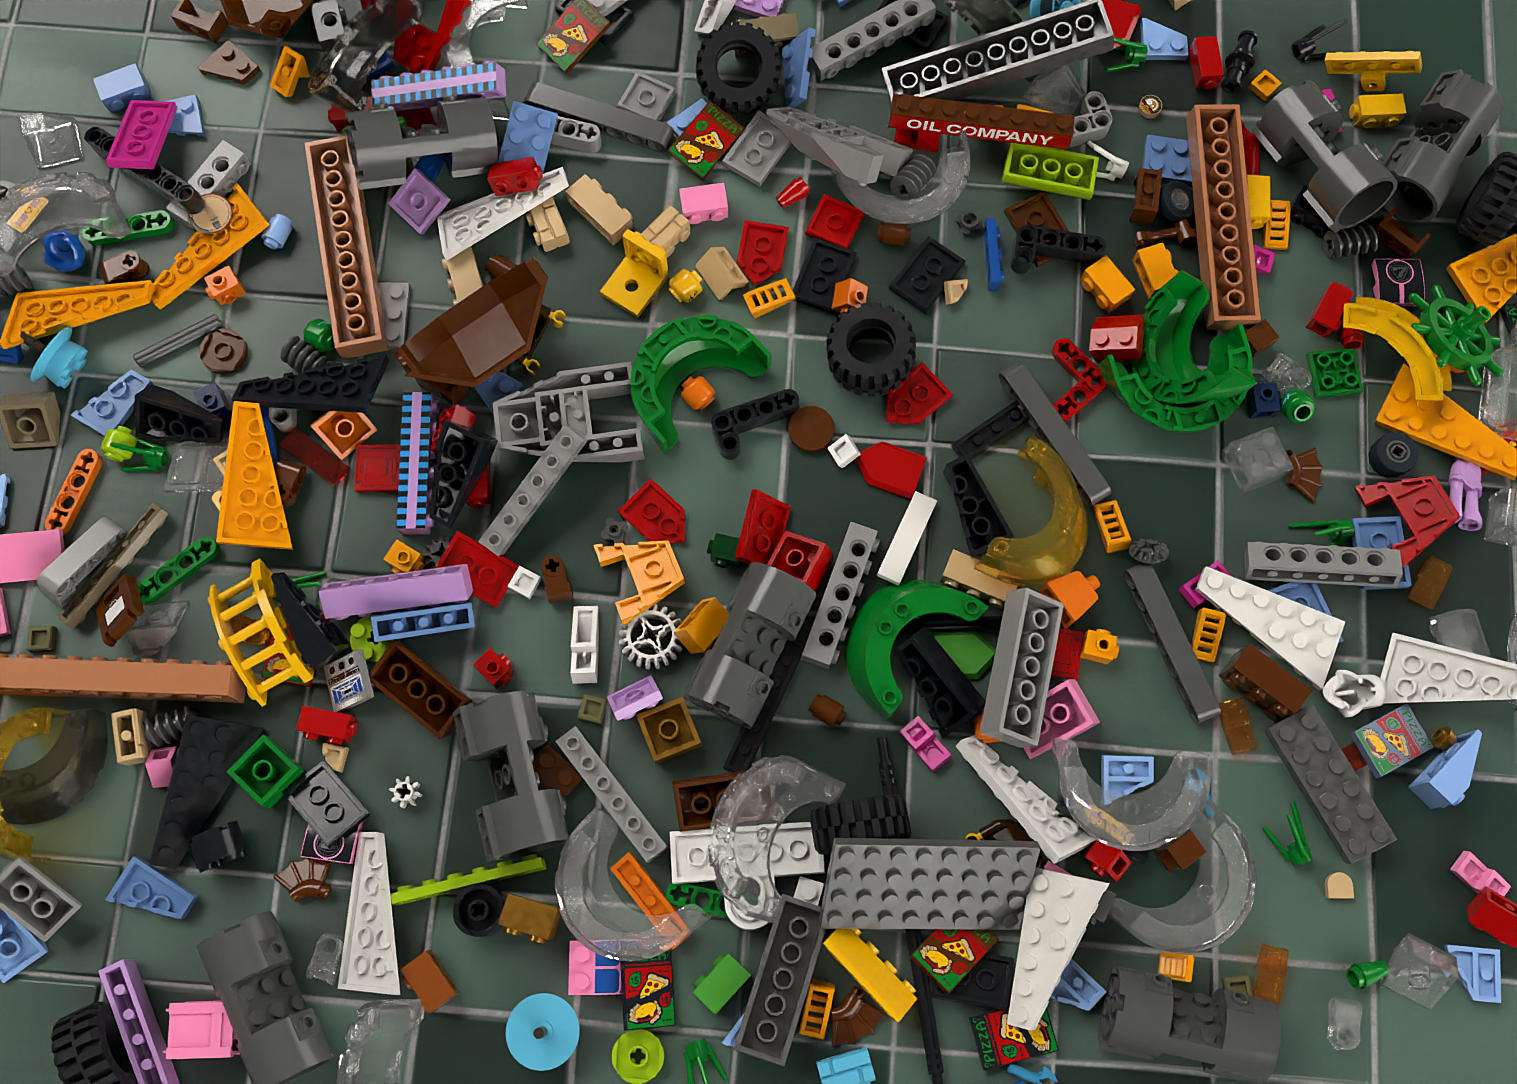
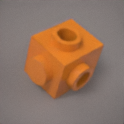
M229 265L204 278L208 285L205 288L211 300L216 299L221 306L234 302L236 298L246 293L237 275Z
M852 278L836 283L832 309L840 312V314H847L848 309L853 306L860 308L861 304L866 303L868 286Z

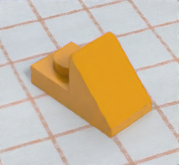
M284 46L270 87L285 97H292L299 77L309 78L310 74L305 58L290 47Z

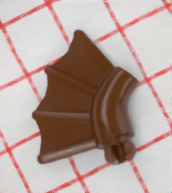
M1313 448L1296 456L1289 449L1280 456L1284 461L1283 466L1287 472L1285 484L1290 488H1296L1308 500L1315 502L1316 491L1319 487H1322L1320 473L1323 468L1317 459V449Z
M307 858L300 862L291 861L290 865L283 872L274 875V879L289 891L291 898L295 902L306 896L327 899L330 897L328 893L329 891L332 892V887L326 885L325 881L332 861Z
M857 986L852 987L851 993L847 994L842 1005L830 1009L833 1021L832 1047H836V1045L843 1042L856 1044V1041L861 1036L874 1033L877 1022L886 1016L884 1011L862 999L865 991Z

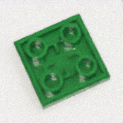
M1354 348L1315 351L1306 354L1314 398L1356 395L1363 392Z

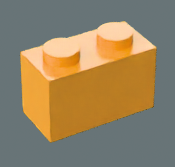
M1164 243L1137 250L1132 259L1149 300L1178 273V270L1174 269L1171 262V253L1168 249L1166 250Z
M1107 255L1085 269L1080 279L1084 289L1093 294L1097 304L1102 309H1105L1108 314L1128 301L1135 291V288Z
M715 597L703 599L673 633L691 654L705 653L714 645L713 641L719 636L729 613Z

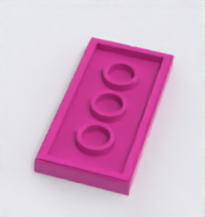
M131 100L106 158L107 166L111 168L154 169L177 111L176 103Z

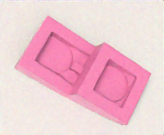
M1463 851L1450 869L1452 873L1477 894L1486 886L1504 897L1511 888L1495 870L1488 869L1469 851Z

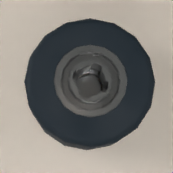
M1390 432L1383 435L1371 446L1368 457L1371 467L1379 475L1386 478H1397L1414 467L1419 453L1414 440L1408 435L1400 432Z

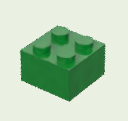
M264 734L227 771L262 807L269 809L284 796L282 793L307 772L273 738Z

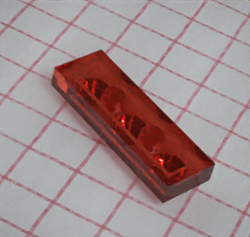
M295 427L279 444L284 450L335 487L351 470L349 466Z

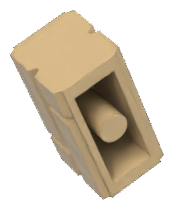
M553 197L540 203L525 214L529 226H534L536 229L533 236L537 246L542 245L545 252L569 244L568 233Z
M669 206L641 234L651 244L656 243L665 250L666 257L668 258L674 252V246L679 241L684 242L689 237L690 222L682 214H679L675 208Z
M134 708L112 713L117 763L126 766L145 763L151 752V747L146 740L144 731L145 719L147 718L146 712Z

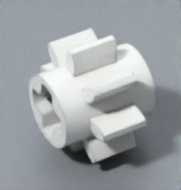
M409 776L406 777L405 782L396 779L397 785L395 788L389 789L395 795L391 801L394 803L401 801V808H405L407 803L416 806V798L423 796L417 790L421 784L419 782L411 784L412 778ZM402 790H411L410 795L404 796L401 794Z

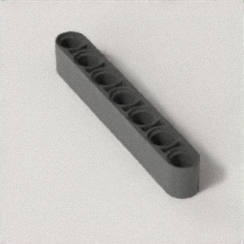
M539 82L531 84L523 104L557 113L560 117L594 124L599 128L601 134L661 153L666 152L674 133V129L664 122Z
M1017 362L999 373L998 376L1001 384L1012 400L1018 401L1017 407L1024 417H1029L1028 423L1082 500L1091 507L1109 496L1111 489L1107 481L1024 364Z
M1141 563L1124 570L1125 580L1192 720L1199 724L1220 715L1219 703L1151 564Z

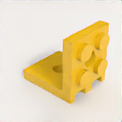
M627 229L622 235L626 257L602 287L600 295L636 318H639L669 277L665 250L656 243L651 244L641 233L632 232ZM630 283L638 285L637 290L629 292L625 288Z

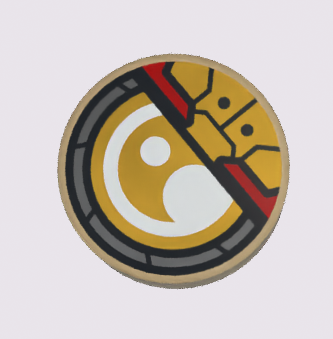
M1144 96L1138 106L1139 113L1148 119L1155 118L1162 109V102L1157 96Z

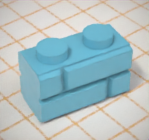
M866 1047L816 1061L822 1084H871V1081L876 1080Z

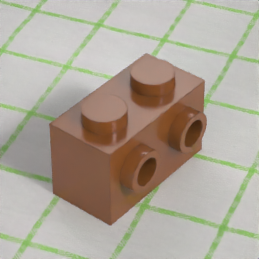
M432 950L424 951L400 969L403 973L401 977L403 983L409 990L413 988L418 996L416 1002L424 1012L426 1010L429 1013L437 1011L460 993Z

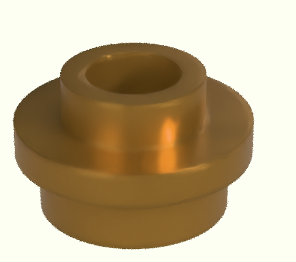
M1450 727L1438 728L1431 736L1433 747L1443 751L1452 747L1456 741V735Z

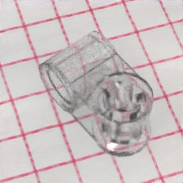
M1277 353L1273 358L1272 364L1262 371L1267 381L1276 383L1286 393L1293 389L1305 391L1312 381V376L1308 370L1302 368L1282 353ZM1293 379L1300 381L1301 385L1296 384Z
M328 933L318 939L313 957L307 969V979L312 980L316 978L327 981L328 985H334L342 961L345 939L342 934ZM330 938L336 942V948L333 952L327 948V942Z
M1331 997L1328 1005V1042L1337 1050H1353L1359 1045L1362 1005L1359 1001ZM1340 1034L1346 1036L1347 1040L1340 1039Z

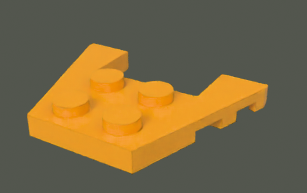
M669 541L638 542V545L614 543V546L603 547V544L593 545L601 567L622 560L626 561L638 592L636 596L615 602L622 625L627 624L685 584L684 577Z

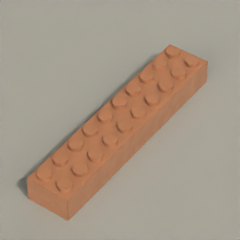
M1194 105L1186 117L1200 276L1201 281L1205 283L1210 293L1209 301L1203 308L1205 330H1232L1241 323H1243L1244 330L1255 326L1261 318L1240 105Z
M347 135L305 143L335 349L342 359L388 350L378 291L363 189L360 190L357 186L355 173L359 171L354 168L351 162Z
M0 653V695L244 703L246 686L234 666H231L232 663L227 661H216V665H207L206 661L191 660V664H182L181 660L167 659L166 663H157L155 659L142 658L141 662H132L133 659L122 657L116 658V661H108V658L92 657L91 660H83V657L67 656L66 660L58 659V656L42 655V659H34L33 655L17 654V658H8L9 655Z

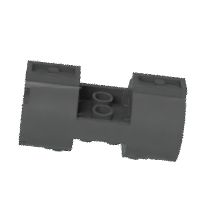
M1462 69L1442 72L1420 104L1422 109L1415 119V129L1409 138L1397 139L1382 162L1398 183L1392 197L1381 208L1383 211L1389 214L1395 207L1398 211L1393 217L1410 223L1428 222L1436 216L1459 180V165L1463 162L1464 157L1474 155L1503 109L1502 98L1491 84L1486 81L1482 84L1471 79L1472 75L1464 74Z
M1306 80L1301 86L1295 87L1291 85L1277 94L1262 110L1264 116L1261 120L1257 121L1256 127L1251 131L1274 160L1283 168L1308 158L1314 162L1319 170L1312 177L1308 190L1303 193V196L1327 226L1337 233L1340 229L1355 226L1375 214L1392 197L1398 183L1380 159L1384 156L1375 146L1370 149L1364 143L1349 147L1340 152L1331 140L1342 126L1344 116L1339 111L1343 108L1335 98L1330 101L1313 81Z
M457 95L443 96V101H437L438 126H435V124L421 125L420 130L412 129V127L400 128L395 108L392 106L388 107V103L373 104L374 108L368 110L345 112V120H348L350 126L345 127L351 162L354 168L359 171L355 173L358 188L362 190L407 184L405 158L443 153L448 175L452 178L489 173L491 164H495L498 161V147L493 115L486 97L457 99Z
M750 563L726 608L730 614L712 650H707L703 654L683 697L694 705L723 717L722 719L751 729L774 684V681L769 676L773 672V668L784 649L786 641H794L817 596L815 591L804 582L782 570L763 563Z
M526 691L498 694L487 697L478 706L472 702L465 706H459L453 712L464 762L470 760L473 762L487 761L495 795V803L482 806L475 811L487 862L529 855L556 847L570 840L564 819L566 801L561 796L560 790H538L540 780L537 772H534L533 769L534 755L532 749L540 747L548 741V728L545 723L543 724L542 717L539 716L534 692L528 693L529 696H527Z
M272 911L239 921V924L231 926L226 930L221 929L197 945L218 999L221 998L238 1040L236 1046L252 1084H287L334 1058L314 1008L307 1009L289 966L293 962V957Z
M1120 966L1111 969L1104 988L1106 993L1102 999L1104 1005L1103 1017H1100L1098 1029L1099 1049L1151 1061L1153 1057L1158 1058L1162 1053L1202 1062L1204 1073L1257 1084V1081L1264 1082L1271 1076L1277 1061L1281 1038L1280 1012L1274 1000L1226 989H1217L1212 997H1208L1202 993L1194 994L1181 991L1173 987L1171 977L1162 974H1153Z

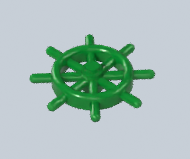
M1440 285L1432 286L1431 291L1435 300L1430 304L1417 293L1409 294V301L1422 311L1419 323H1413L1411 327L1417 333L1423 335L1428 346L1439 357L1437 360L1438 367L1443 368L1448 364L1456 369L1467 371L1474 386H1479L1482 383L1477 370L1482 365L1496 376L1504 374V369L1491 359L1493 345H1499L1501 339L1497 336L1489 335L1483 325L1486 320L1491 318V313L1486 307L1480 306L1474 311L1475 305L1473 303H1467L1464 306L1455 300L1445 298Z

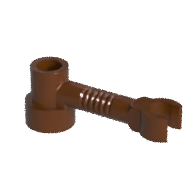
M1181 219L1174 224V228L1154 232L1135 233L1137 238L1133 240L1136 247H1141L1152 241L1175 237L1179 245L1185 247L1196 242L1197 236L1194 229H1191L1188 219Z

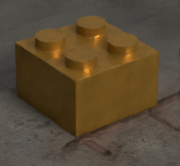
M683 696L636 715L656 765L702 747Z
M508 893L498 924L505 926L504 932L517 936H522L523 932L528 933V939L539 943H547V940H555L564 909Z

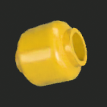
M682 269L670 279V288L668 290L680 303L682 301L690 303L702 292L700 282L703 279L695 270L690 272L687 269Z

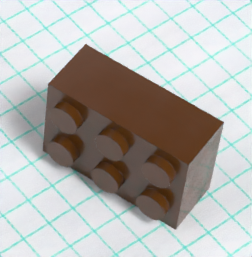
M1251 644L1234 653L1218 675L1223 679V683L1226 686L1240 691L1244 694L1243 698L1253 705L1257 704L1264 710V714L1272 720L1280 721L1296 714L1312 692L1310 688Z

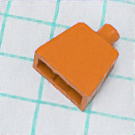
M1075 571L1048 582L1038 593L1064 604L1061 624L1066 629L1099 599L1094 590L1100 587V582L1094 575H1090L1085 579L1080 571Z

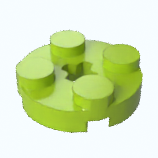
M371 614L361 618L350 630L352 650H363L365 660L374 664L379 661L394 640L378 641L377 645L369 642L373 634L371 616L378 614Z
M646 1029L626 1032L617 1040L612 1050V1064L622 1079L632 1084H642L651 1080L661 1070L664 1063V1047L659 1037ZM637 1048H640L641 1052L646 1055L645 1059H641L640 1064L635 1063V1059L631 1058V1053H635Z

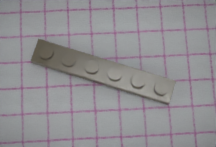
M151 504L59 614L58 618L66 626L74 629L76 625L84 621L89 609L101 600L104 591L117 581L118 575L124 567L132 563L134 555L138 550L146 546L153 532L165 523L168 516L167 512L156 504Z

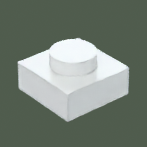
M847 434L828 447L831 455L841 468H844L861 455L851 437Z
M519 566L507 587L530 599L542 578Z
M800 876L793 898L818 906L824 883Z

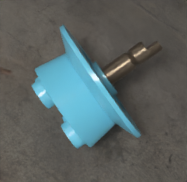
M68 326L62 329L47 346L36 341V339L25 332H21L20 337L24 339V344L41 353L31 372L30 381L35 383L46 376L55 385L65 389L72 381L73 377L71 375L75 370L80 371L87 361L85 356L88 351L85 347L70 341L72 335L71 327Z

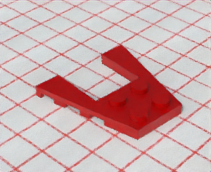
M399 0L393 60L416 74L421 73L422 70L434 71L442 56L440 54L445 44H449L452 38L450 34L455 25L460 24L463 18L461 14L466 6H470V0H447L437 32L412 18L417 0Z

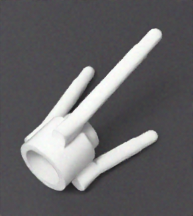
M1087 141V145L1109 159L1105 169L1109 173L1097 172L1096 177L1106 178L1113 182L1116 177L1122 179L1129 162L1115 157L1098 145Z

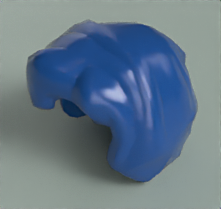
M62 229L59 232L50 231L44 236L42 242L45 247L43 253L45 264L61 272L75 271L83 266L85 251L78 235L71 234L67 230Z

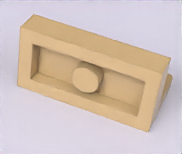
M711 247L696 264L697 270L718 300H723L732 289L744 288L749 282L725 247Z

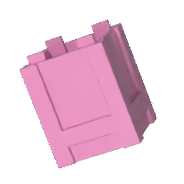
M222 1001L169 1003V1009H166V1012L169 1011L170 1014L168 1047L166 1050H163V1053H166V1059L227 1058L240 1055L236 1046L238 1040Z

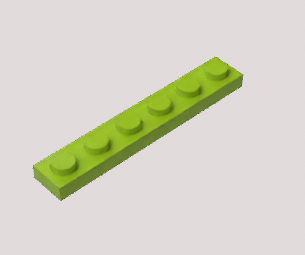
M537 854L522 857V862L513 864L512 860L497 863L498 868L490 870L485 866L472 870L473 874L463 876L462 872L454 873L447 876L448 880L438 882L437 879L423 881V886L413 888L412 885L401 886L397 888L396 893L390 894L391 904L398 906L463 890L467 886L474 884H488L545 870V859L542 857L537 858Z

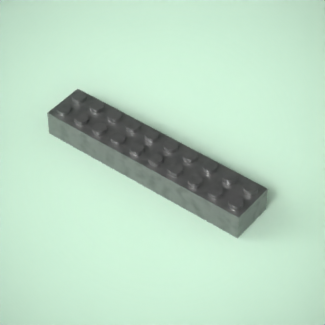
M1089 0L884 67L882 72L891 102L893 93L956 101L1111 51L1114 47V33L1102 0Z

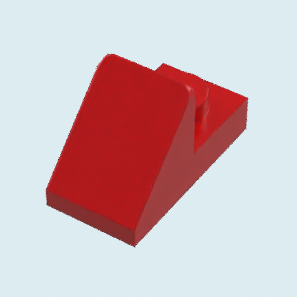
M896 129L894 142L912 149L937 153L940 134Z

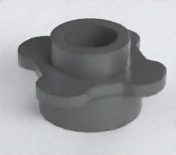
M974 210L965 211L956 217V222L960 224L963 234L967 235L970 231L982 228V222L979 221V216Z
M612 517L607 518L605 529L601 531L602 539L622 543L625 531L628 529L627 523L615 521Z

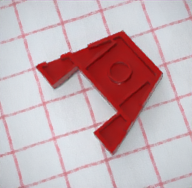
M1435 475L1403 479L1401 482H1379L1377 485L1355 486V492L1365 508L1389 498L1413 536L1390 548L1400 550L1402 568L1460 517Z

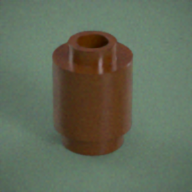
M887 220L885 223L880 222L877 240L882 241L884 244L904 246L905 242L910 241L911 228H907V223Z
M493 254L487 260L485 270L488 271L490 276L496 278L516 267L517 264L501 255Z
M819 694L815 696L808 709L809 712L813 713V717L832 728L836 724L840 726L847 714L844 712V705L826 695L821 696Z

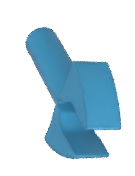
M1013 1063L1009 1064L1007 1068L1009 1074L1033 1084H1042L1039 1079L1045 1078L1058 1082L1054 1074L1043 1065L1041 1071L1036 1073Z

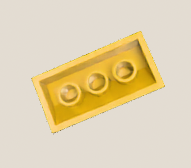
M835 929L822 942V945L890 1018L898 1023L917 1000L913 995L916 991L906 979L901 982L895 976L898 972L888 960L883 963L877 957L878 949L870 941L865 944L860 939L859 935L861 932L859 929Z

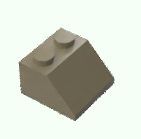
M54 391L6 394L0 401V421L10 449L57 446L59 444L60 410Z

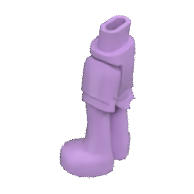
M1455 457L1448 480L1450 485L1449 499L1460 515L1455 523L1458 522L1460 529L1476 531L1482 527V518L1478 508V499L1482 496L1481 467ZM1462 496H1466L1465 508L1462 513Z

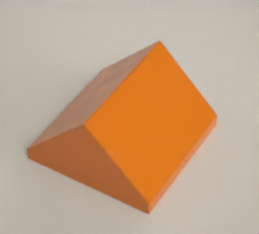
M327 411L310 425L341 461L354 451L357 445H361L377 431L376 427L363 413Z

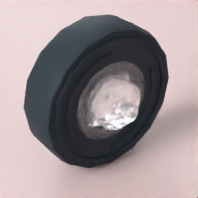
M1171 181L1162 186L1158 205L1161 213L1173 222L1190 217L1194 212V199L1191 188L1181 181Z

